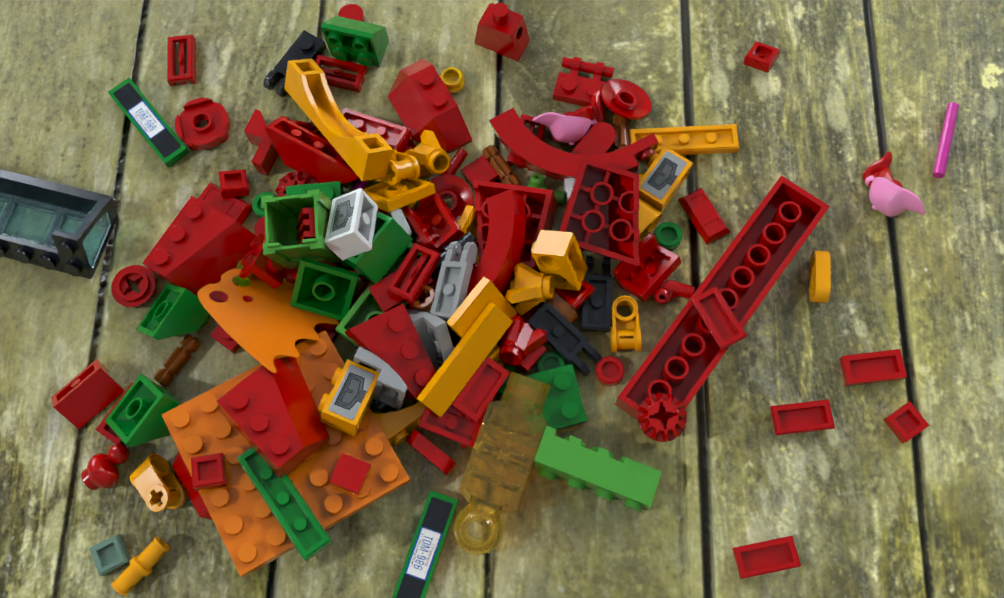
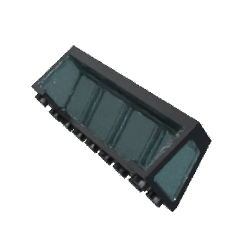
M0 169V257L41 266L48 270L68 273L76 277L80 276L91 279L94 276L118 218L113 197Z

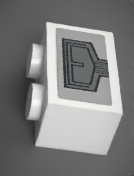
M362 188L332 200L324 243L341 260L372 250L378 205Z

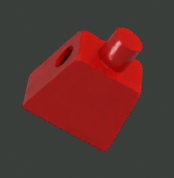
M490 3L478 23L475 44L519 62L530 42L525 19L521 14L509 10L508 6L504 3Z

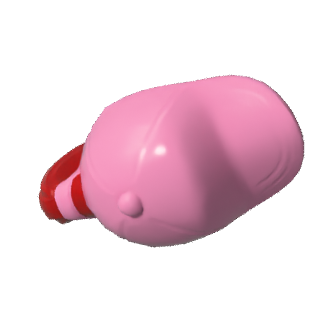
M601 90L593 94L589 105L574 112L569 111L563 115L554 112L543 113L534 117L532 121L548 126L552 138L556 142L574 145L575 142L580 141L594 124L604 122L605 120Z
M890 151L864 171L862 179L870 188L869 200L873 210H877L888 217H895L908 210L925 215L926 212L919 197L913 192L904 189L899 181L893 179L889 169L892 162V153Z

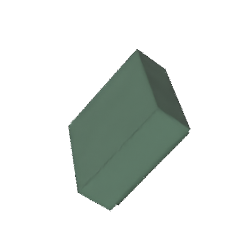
M119 534L89 548L99 576H106L129 564L131 560L122 535Z

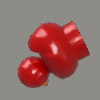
M113 444L110 446L107 454L98 453L92 456L87 468L81 472L84 484L91 490L111 488L117 485L119 482L117 465L123 464L128 459V448L122 444Z

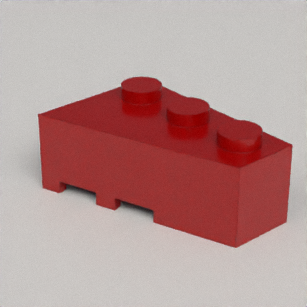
M404 304L344 332L358 346L370 351L386 362L401 377L408 387L405 395L408 399L417 398L436 374V370Z

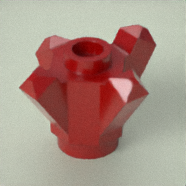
M520 316L510 318L513 322L499 340V358L504 363L512 366L519 365L529 353L547 341V332L540 328L533 330Z

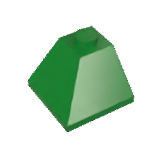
M302 257L290 306L342 321L351 308L359 274Z
M167 283L135 330L153 339L161 340L196 332L200 327L207 324L211 315L203 307L198 296L186 288Z
M141 373L105 419V422L127 446L133 447L171 435L162 414L183 403Z

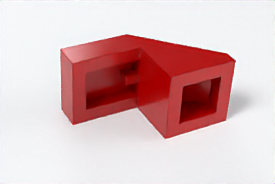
M255 109L244 133L251 144L259 146L251 161L258 173L268 176L279 154L265 131L268 125L261 111Z

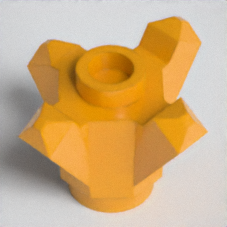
M424 130L420 136L421 143L414 149L404 152V154L413 155L418 160L420 165L419 179L422 180L434 174L444 173L450 165V158L446 151L440 147L434 132Z
M524 263L515 265V280H511L510 290H507L505 297L512 304L517 303L515 311L522 316L540 302L553 299L555 285L552 275L546 276L545 273H539Z

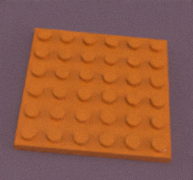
M326 330L317 334L320 338L319 341L307 339L295 346L300 354V357L296 358L317 409L325 393L330 395L334 387L331 381L338 367L343 369L345 365ZM278 355V356H275L274 359L282 358V357H285V356H284V355ZM262 364L162 414L191 477L192 457L224 453L227 486L198 491L242 578L296 548L237 460L238 456L252 448L251 445L225 418L217 403L219 398L257 370ZM369 407L355 436L325 425L330 439L287 474L325 531L411 482ZM342 453L371 464V469L359 495L329 483Z

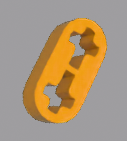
M813 250L809 262V298L814 303H827L831 291L829 251Z

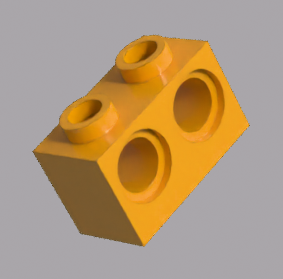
M541 230L537 241L533 243L531 249L532 257L535 259L540 273H545L546 276L552 275L555 288L580 291L588 267L574 233Z

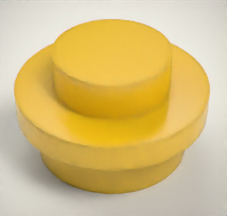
M448 67L440 74V78L450 93L459 92L465 85L464 74L455 67Z

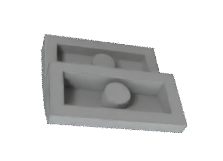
M406 309L434 368L441 367L454 350L446 322L428 312Z
M359 346L353 362L380 373L376 382L373 399L394 409L401 410L408 387L386 362Z

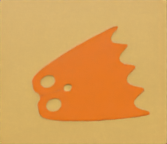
M231 269L221 275L220 282L207 284L197 293L203 307L223 330L272 373L277 372L273 363L275 356L300 357L295 347L297 340H320L315 332V325L319 323L339 324L337 319L290 306L295 284H290L285 280L274 290L254 273H251L247 276L251 282L249 286L240 287L232 282V278L238 276L242 269ZM213 291H222L228 295V300L221 303L215 302L210 299L209 294ZM243 296H250L253 298V301L246 302L243 300Z

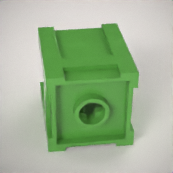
M319 189L308 190L307 194L274 197L273 195L261 196V208L264 209L266 236V243H263V255L287 269L298 268L302 257L317 262L342 263V260L324 243L332 201ZM302 208H314L316 239H303L302 243L304 244L297 245L299 242L296 241L298 230L295 229V224Z

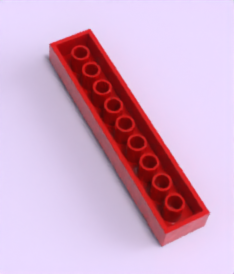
M781 175L690 299L717 286L743 328L830 206ZM691 300L687 302L616 400L615 405L637 421L638 410L642 402L647 397L659 392L661 394H672L683 403L685 409L729 348L720 350ZM660 405L659 413L650 417V419L660 420L665 429L667 419L675 415L665 414L662 405Z

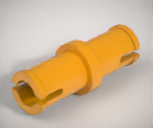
M156 536L139 556H134L129 561L130 565L111 583L113 589L120 595L127 596L130 590L144 576L148 577L152 573V567L170 550L169 545L163 539Z

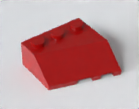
M583 157L580 161L558 231L573 232L579 248L640 267L639 174Z
M473 179L479 260L482 257L488 236L489 214L486 198L513 189L523 197L526 212L525 240L518 264L524 263L540 273L536 261L532 257L531 249L533 243L537 241L541 230H552L558 205L553 190Z
M191 196L142 264L168 283L186 288L198 296V291L207 284L220 282L221 275L238 266L242 267L240 263L246 254L252 251L253 248L250 247V244L256 235L236 220Z
M290 356L273 360L276 373L270 372L262 365L217 400L221 413L280 479L284 475L289 474L330 439L324 423L321 422L320 413L295 357Z

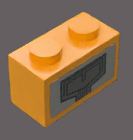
M664 146L659 154L655 152L647 164L649 168L646 173L639 174V197L662 213L688 177L693 163Z
M347 359L343 369L338 367L331 381L334 387L330 395L325 393L320 401L318 410L321 411V422L346 434L355 436L375 394L376 382L380 373Z

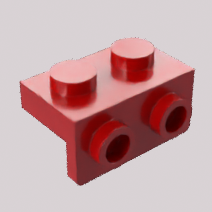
M437 193L429 197L416 210L408 205L402 208L407 216L406 221L409 227L417 233L416 241L421 246L441 253V249L445 245H449L452 241H457L464 235L447 205Z
M260 233L250 244V247L253 248L252 251L248 252L242 259L240 264L243 268L238 276L244 279L249 274L254 273L275 290L282 284L287 268L263 255V243H266V236Z
M651 233L639 242L640 267L620 261L614 269V275L620 288L643 302L682 263L678 255L658 245L655 235Z

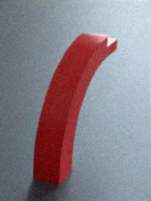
M514 107L489 120L500 142L515 158L532 170L560 181H564L566 178L575 179L583 157L635 173L638 171L639 166L637 159L644 161L652 157L659 143L654 133H651L626 147L609 153L597 155L573 154L556 149L537 138L523 124Z
M513 189L486 198L489 214L487 241L482 257L470 277L466 297L483 277L489 279L500 293L503 294L514 275V267L519 263L525 240L526 212L523 197ZM447 325V328H448V331H449L450 336L456 334V333Z

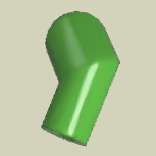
M534 174L531 176L528 184L529 187L549 189L544 182L545 178L543 175ZM553 190L557 204L563 205L564 191Z

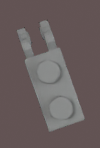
M450 242L445 260L442 261L430 313L444 321H448L466 299L473 269L472 265L476 262L478 250L475 243L467 242L462 251L460 242Z

